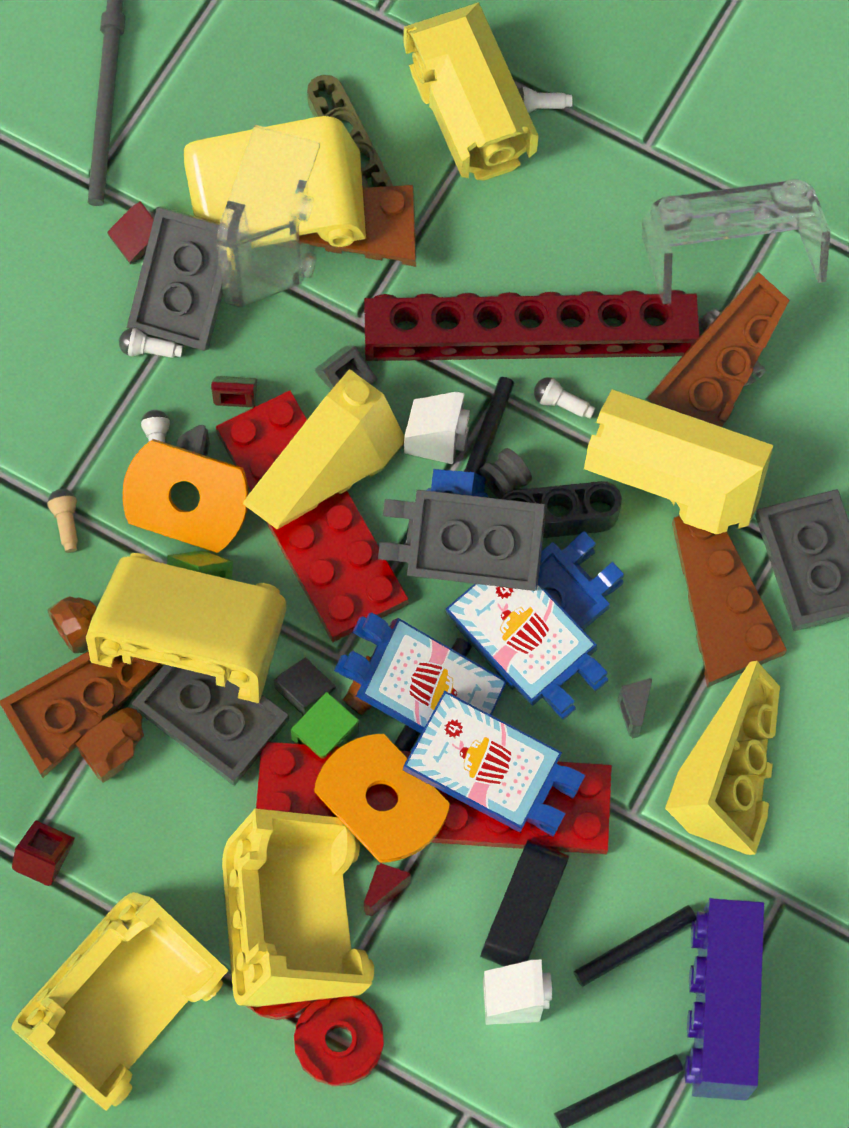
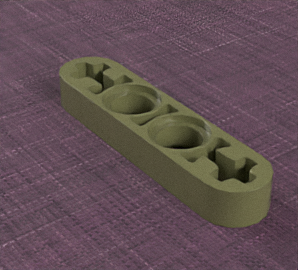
M320 75L312 79L307 89V100L313 116H328L349 122L353 126L349 134L359 148L360 153L365 154L370 160L365 167L361 168L362 187L368 188L366 180L370 177L373 187L393 186L340 81L331 75ZM325 90L328 95L332 94V106L334 109L329 111L325 98L323 96L319 97L320 91Z

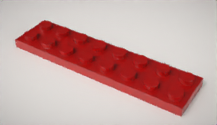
M268 742L261 751L256 809L337 817L315 794L314 788L323 765L340 747L336 746L326 758L322 759L305 744ZM401 751L408 759L411 751ZM557 762L560 766H566L581 772L585 777L574 798L565 795L553 786L551 787L543 804L565 813L554 837L527 821L521 832H518L437 789L450 805L445 822L431 843L524 849L527 840L530 839L561 852L607 855L612 765ZM376 784L366 792L367 803L378 811H388L395 807L398 802L395 790L385 784Z

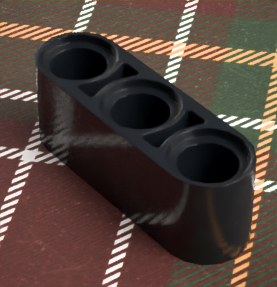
M598 481L514 490L508 492L502 499L547 504L543 538L578 535L583 531L588 534L610 530L618 520L622 496L615 485L609 482ZM603 501L611 507V510L608 512H598L591 507V504ZM553 506H563L569 511V514L557 517L552 515L548 509Z
M530 839L527 840L480 957L501 966L528 961L562 878L569 855Z

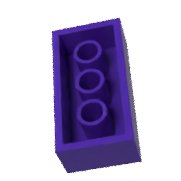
M709 898L704 910L697 911L696 921L692 922L691 948L698 949V956H695L694 965L690 966L689 993H696V1002H693L692 1010L688 1011L687 1038H694V1048H691L690 1056H686L685 1083L692 1084V1096L746 1101L758 1087L764 902Z

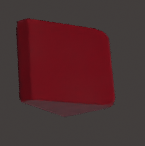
M141 202L133 205L107 232L130 265L145 256L154 221Z
M216 376L211 384L213 403L217 406L255 407L257 379Z
M35 820L15 848L12 869L46 886H50L56 879L74 843L75 837Z
M382 863L377 865L364 900L365 914L372 917L406 889L411 883V874Z

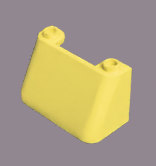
M328 116L313 117L190 142L185 146L184 165L194 216L240 229L230 267L242 258V246L316 232L324 241L329 242L330 245L335 247L348 246L353 241L366 239L360 150L339 119Z
M131 553L130 556L120 558L92 617L86 635L90 661L94 664L112 668L115 657L122 655L123 663L132 664L133 658L136 657L215 676L216 685L225 687L227 680L237 685L240 689L238 693L239 699L260 703L285 617L286 600L280 595V590L270 584L257 583L256 585H251L155 562L145 554Z
M255 808L226 842L223 851L222 869L233 994L238 1005L259 1007L356 996L365 992L372 985L374 978V964L372 960L369 959L365 950L351 949L343 874L358 859L360 842L338 817Z
M132 892L122 898L53 974L17 1015L11 1028L97 1105L107 1111L111 1105H119L131 1092L132 1085L129 1082L133 1074L129 1068L188 1001L197 1002L200 999L208 1001L215 996L223 985L221 978L228 972V969L153 898Z

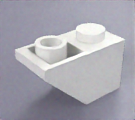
M451 392L414 399L404 436V454L453 464L456 450L464 452L469 427L467 426L470 410L463 409L464 393Z
M541 959L484 971L483 989L486 1025L540 1022L543 1009H549V1000H552L551 973H542Z

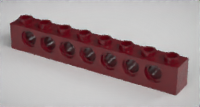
M632 290L626 291L621 295H603L597 291H587L580 295H561L558 292H544L539 296H521L517 293L506 292L498 296L479 297V295L474 293H462L456 297H438L434 294L426 293L419 294L414 298H397L394 295L381 294L374 298H364L365 361L683 356L700 337L697 293L686 294L681 290H669L662 294H644L641 291ZM615 318L622 325L612 327L607 325L604 320ZM658 318L664 324L652 326L646 322V319ZM531 319L537 321L540 325L535 328H528L521 322ZM575 319L581 325L578 327H568L562 321ZM485 320H492L498 326L488 329L479 323ZM409 321L416 326L409 330H403L397 324ZM442 321H452L457 326L452 329H444L438 324Z

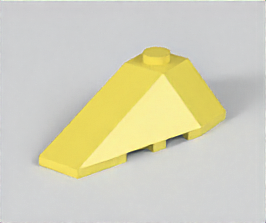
M349 369L326 395L244 500L243 505L274 528L279 529L315 509L325 499L338 492L341 494L349 490L354 483L368 475L372 477L381 472L404 445V434L384 394Z
M758 661L749 662L681 766L665 807L689 834L747 855L756 854L768 818L769 803L762 801L764 779L771 778L773 764L767 762L768 739L773 738L776 734L780 686Z

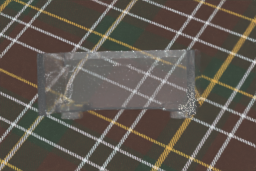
M254 125L217 234V252L224 303L243 307L298 286L303 282L304 277H312L317 260V255L313 254L315 246L303 242L300 245L299 226L301 221L308 222L312 212L314 197L308 196V181L320 149V142Z
M791 179L775 183L666 196L654 202L642 218V239L663 304L671 303L673 254L671 247L799 230L818 283H823L827 280L831 231L814 188L802 180Z

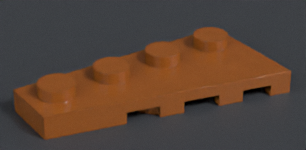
M413 185L363 188L366 239L353 241L348 246L335 247L330 245L329 242L324 241L316 232L270 242L299 247L312 245L323 247L328 252L342 254V251L364 254L365 258L382 261L383 258L402 261L403 265L416 267Z
M757 272L645 399L648 402L723 427L734 408V404L743 386L752 374L755 363L763 348L766 347L790 300L762 274Z
M680 515L674 517L672 526L682 572L686 579L688 600L695 621L696 637L704 663L707 688L743 673L751 661H758L762 665L785 655L787 649L728 533L714 534L685 524Z
M89 651L0 700V706L40 775L44 778L77 747L76 743L87 731L113 714L165 664L136 657L133 658L132 664L123 663L122 655L115 657L111 668L91 663Z

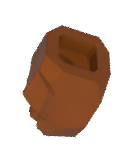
M69 596L61 599L47 611L52 623L68 648L73 653H83L88 650L86 635L97 608L90 600Z
M127 707L112 714L87 731L76 743L79 753L102 783L124 769L125 763L134 756L135 746L144 737L142 729L143 718L136 709Z

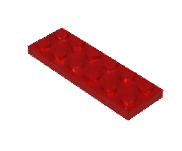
M291 390L216 426V433L235 466L243 468L249 492L253 490L307 421ZM348 491L334 494L320 502L315 509L279 529L266 522L332 643L351 634L359 617L367 618L369 613H374L383 618L408 605V597L387 560L378 559L379 546Z

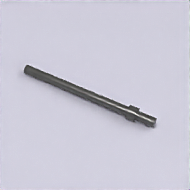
M107 0L106 11L101 16L100 31L104 34L88 191V204L92 206H102L104 204L119 38L124 33L125 15L122 13L123 0Z

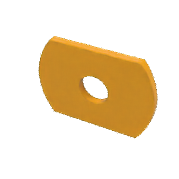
M152 439L135 455L125 474L123 506L128 524L218 553L234 539L246 518L248 508L243 505V502L249 493L246 475L241 467ZM187 481L198 489L200 501L194 510L184 511L173 503L171 491L177 482Z
M372 734L352 740L337 749L323 765L317 777L314 792L380 863H386L407 858L429 845L441 830L447 817L450 803L435 787L403 771L407 757L385 734ZM376 784H385L395 790L398 802L395 807L388 811H378L367 803L366 792Z

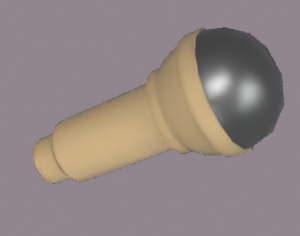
M57 489L50 494L47 505L54 517L57 518L61 544L64 546L65 552L72 553L78 550V538L73 517L77 499L70 490Z

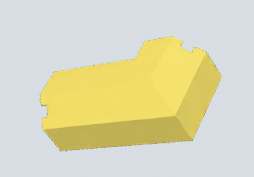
M479 2L404 27L403 44L406 54L412 53L413 64L409 65L411 75L423 102L429 104L436 117L461 177L469 178V172H471L476 180L485 181L514 171L521 165L518 157L523 153L527 152L530 158L537 152L539 135Z
M611 390L596 422L600 424L597 434H592L588 445L585 470L670 499L673 506L676 502L680 508L679 515L683 522L699 529L720 534L727 532L730 525L739 523L738 529L749 526L760 501L774 445L640 398Z

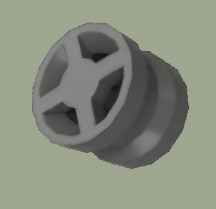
M509 448L502 450L498 455V460L493 464L487 463L479 469L480 475L486 478V486L499 499H502L508 492L514 491L518 486H526L532 481L531 472L526 464Z

